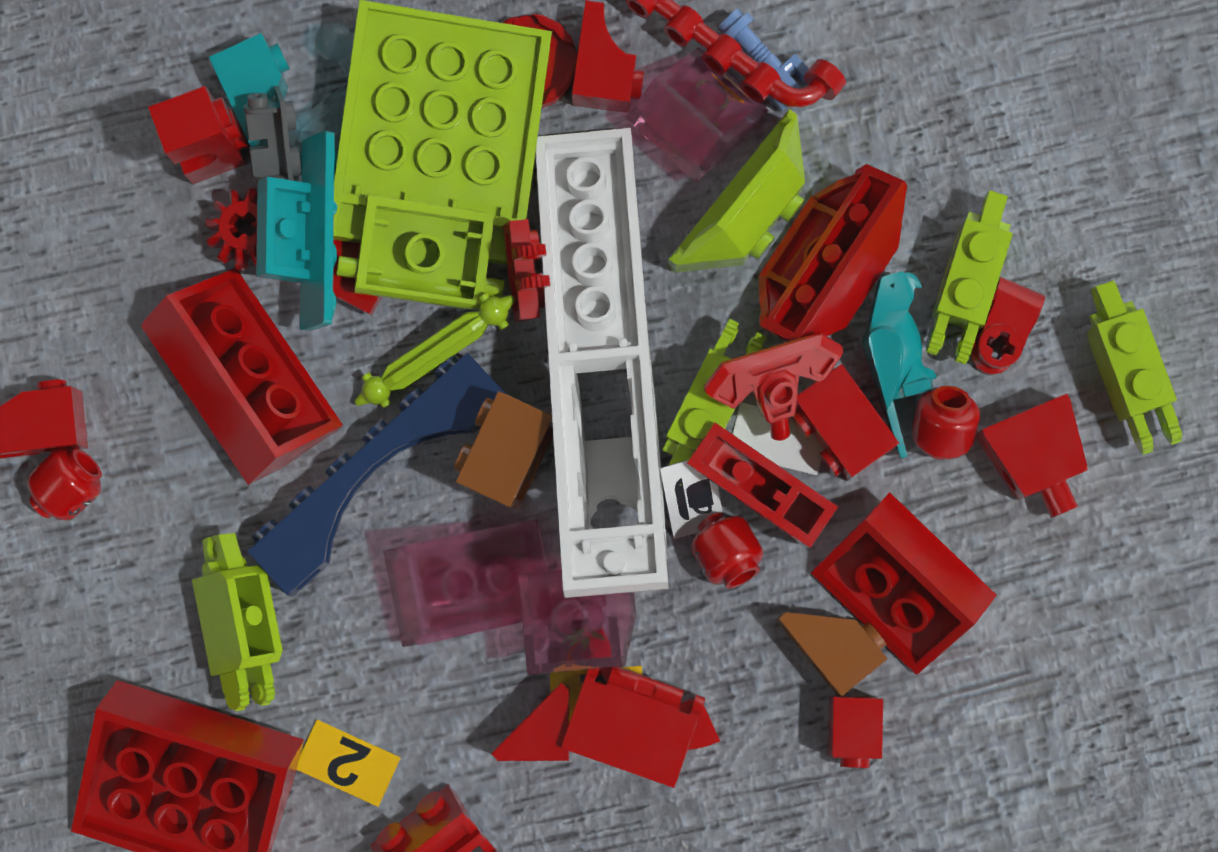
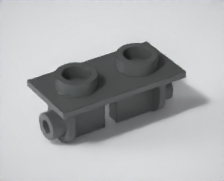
M274 86L275 99H267V94L253 93L247 96L248 103L243 106L249 141L267 139V145L249 147L252 181L258 184V180L267 176L292 181L294 176H301L299 151L297 147L290 148L288 131L296 130L293 101L284 100L279 86Z

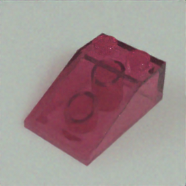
M538 519L383 550L402 647L432 643L557 615Z

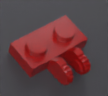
M528 219L508 221L502 225L510 294L516 299L512 305L514 322L535 320L540 318L539 309L545 308L544 288L550 287V277L542 273L535 274L533 260L547 255L546 245L540 244L536 230L530 231Z

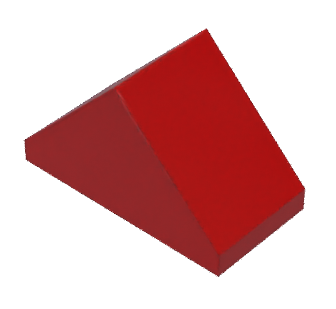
M562 681L503 740L491 755L497 761H569L570 751L562 749L561 746L570 723V687Z

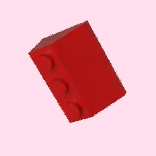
M890 492L811 572L863 624L869 622L887 644L886 646L916 675L972 628L997 596Z

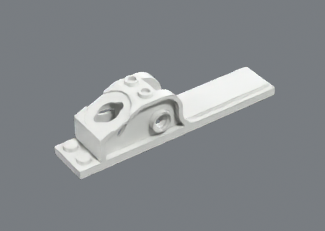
M631 128L537 137L536 164L541 244L546 245L547 253L545 257H542L543 275H549L550 287L544 288L564 596L569 598L669 589L659 435L649 349ZM627 369L632 415H630L632 437L585 441L577 373ZM605 499H615L620 504L632 507L638 513V523L634 526L593 529L590 521L593 514L597 511V505Z

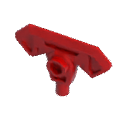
M818 332L720 363L704 385V391L710 397L732 409H735L753 392L761 416L769 423L771 438L777 441L785 440L790 436L789 417L794 416L796 412L799 375L821 382L841 358L843 347L838 342Z

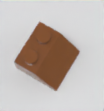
M498 391L494 400L486 398L475 420V425L481 427L473 446L468 443L464 444L453 470L460 473L456 480L457 483L510 508L519 510L553 439L552 415Z

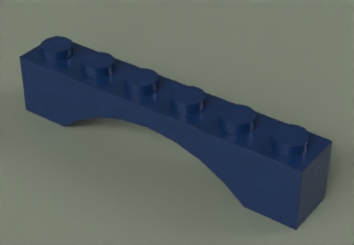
M469 353L465 354L461 359L454 355L446 360L434 373L438 378L436 382L424 392L419 387L406 396L398 405L402 412L388 425L384 420L374 425L361 439L366 444L352 457L347 453L340 456L325 471L329 478L316 490L311 486L305 488L289 503V507L293 511L282 521L277 523L275 519H272L253 535L252 539L256 544L247 552L286 595L294 597L330 564L334 539L343 514L359 488L378 468L398 453L424 441L448 435L475 433L480 428L475 425V420L485 399L490 398L494 400L498 391L506 394Z

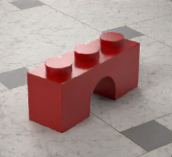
M206 86L148 107L165 154L174 164L180 163L184 175L192 184L247 164L242 150L249 148V144L239 121H236L232 110L227 108L222 97L214 99Z

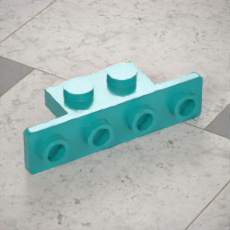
M329 131L319 132L302 141L301 182L268 176L258 180L256 277L300 283L299 328L304 331H312L331 325L336 309V296L333 292V267L337 259V250L333 243L334 214L337 212V204L334 201V172L336 170L338 154L334 148V132Z

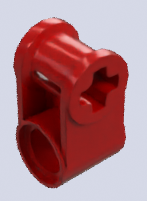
M999 277L985 326L977 332L970 354L971 361L977 370L987 375L1001 374L1019 359L1027 338L1041 313L1046 295ZM994 340L1001 343L999 351L1003 355L999 359L992 357L993 348L989 346Z

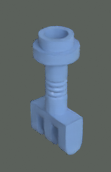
M737 8L717 27L721 33L735 39L750 57H753L752 59L757 63L765 62L772 66L780 75L781 80L793 88H800L791 77L793 74H796L805 83L803 76L809 69L805 63L794 54L782 64L770 50H767V46H764V43H761V40L748 27L754 20L748 12L743 14ZM768 95L767 99L780 112L787 107Z

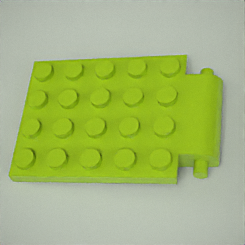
M359 0L334 176V201L337 204V212L334 214L333 240L360 244L358 259L339 256L336 273L337 276L355 278L354 293L479 311L482 303L479 297L487 292L489 297L501 298L503 296L504 280L486 278L488 263L507 265L502 225L508 221L524 220L527 218L552 31Z

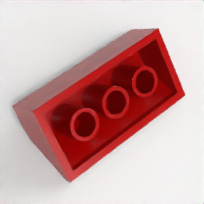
M237 268L166 295L141 323L140 326L248 485L282 469L343 426Z

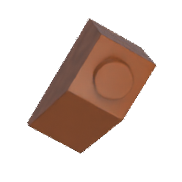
M789 612L782 613L776 618V621L837 696L842 697L888 659L881 651L887 645L886 642L869 622L861 626L857 620Z

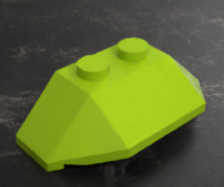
M789 109L746 164L670 256L668 268L674 273L742 266L750 255L758 260L775 239L769 232L778 220L782 218L788 223L805 201L799 195L805 184L798 117L795 112Z

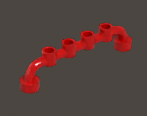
M626 0L630 10L641 18L647 19L655 11L669 21L664 26V32L675 44L685 47L693 39L707 49L702 55V60L713 72L724 75L731 67L745 77L740 87L747 97L757 103H763L769 95L788 107L803 108L813 105L821 98L833 100L846 85L844 75L836 66L826 60L817 59L803 76L807 86L793 88L781 80L780 75L772 66L765 62L757 63L742 52L741 46L731 36L724 33L719 35L704 24L702 17L691 7L686 5L680 6L673 0Z

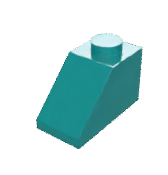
M259 33L209 57L251 147L267 145V139L249 141L246 117L243 108L248 103L247 96L253 93L267 94V99H275L274 86H279L283 98H285L288 85L282 73L290 70L279 44L276 43L269 47L263 34Z

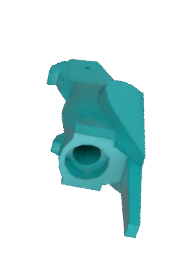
M902 271L878 278L867 328L862 339V346L881 409L884 411L890 431L900 443L896 446L899 458L908 456L893 400L934 389L932 380L937 378L933 369L924 367L922 363L921 336L915 321L908 311L914 299V289H921L922 285L914 274Z

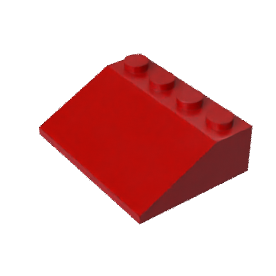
M117 680L96 707L71 832L133 852H271L294 782L304 739Z

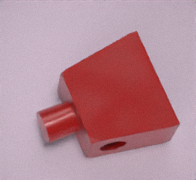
M1068 393L976 433L975 437L1017 500L1039 492L1050 518L1078 507L1067 479L1088 471Z

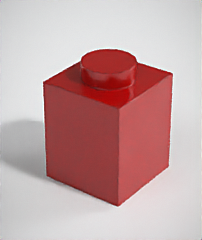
M829 696L828 756L840 758V767L870 768V759H882L883 698Z

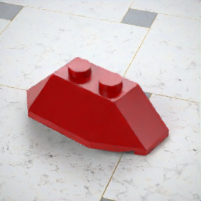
M865 164L856 169L855 174L834 182L810 197L759 274V303L761 309L759 323L764 330L789 342L818 332L829 336L848 326L899 248L907 191L906 182Z

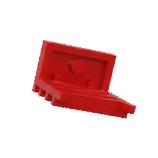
M449 784L440 791L431 792L423 797L413 812L399 823L394 822L386 826L379 833L376 841L370 845L373 852H471L478 846L484 852H498L471 820L460 797Z

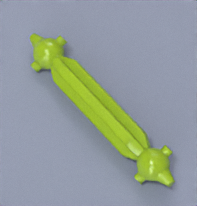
M487 292L479 297L482 302L479 311L467 312L388 364L382 376H372L369 372L361 377L364 381L362 391L355 399L356 405L361 406L370 403L374 405L380 404L383 409L391 404L388 399L391 390L405 389L444 363L450 357L481 338L488 325H498L501 330L509 325L506 321L508 310L516 301L514 296L509 295L499 298L495 296L489 297Z

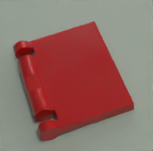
M592 658L589 666L601 667L602 661ZM613 665L606 685L595 681L600 668L588 669L561 748L675 788L706 697L696 694L688 714L678 710L684 693L683 689Z

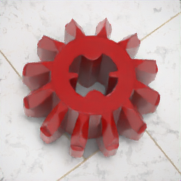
M255 188L248 189L244 201H242L236 190H230L228 197L231 205L226 208L222 202L215 201L212 206L221 215L220 218L211 217L205 220V226L208 229L217 231L206 239L210 248H221L217 258L223 264L230 262L234 258L235 267L239 271H245L250 257L255 266L257 262V222L255 221H257L258 191ZM243 222L247 225H252L256 232L251 237L241 234L238 230L239 225Z

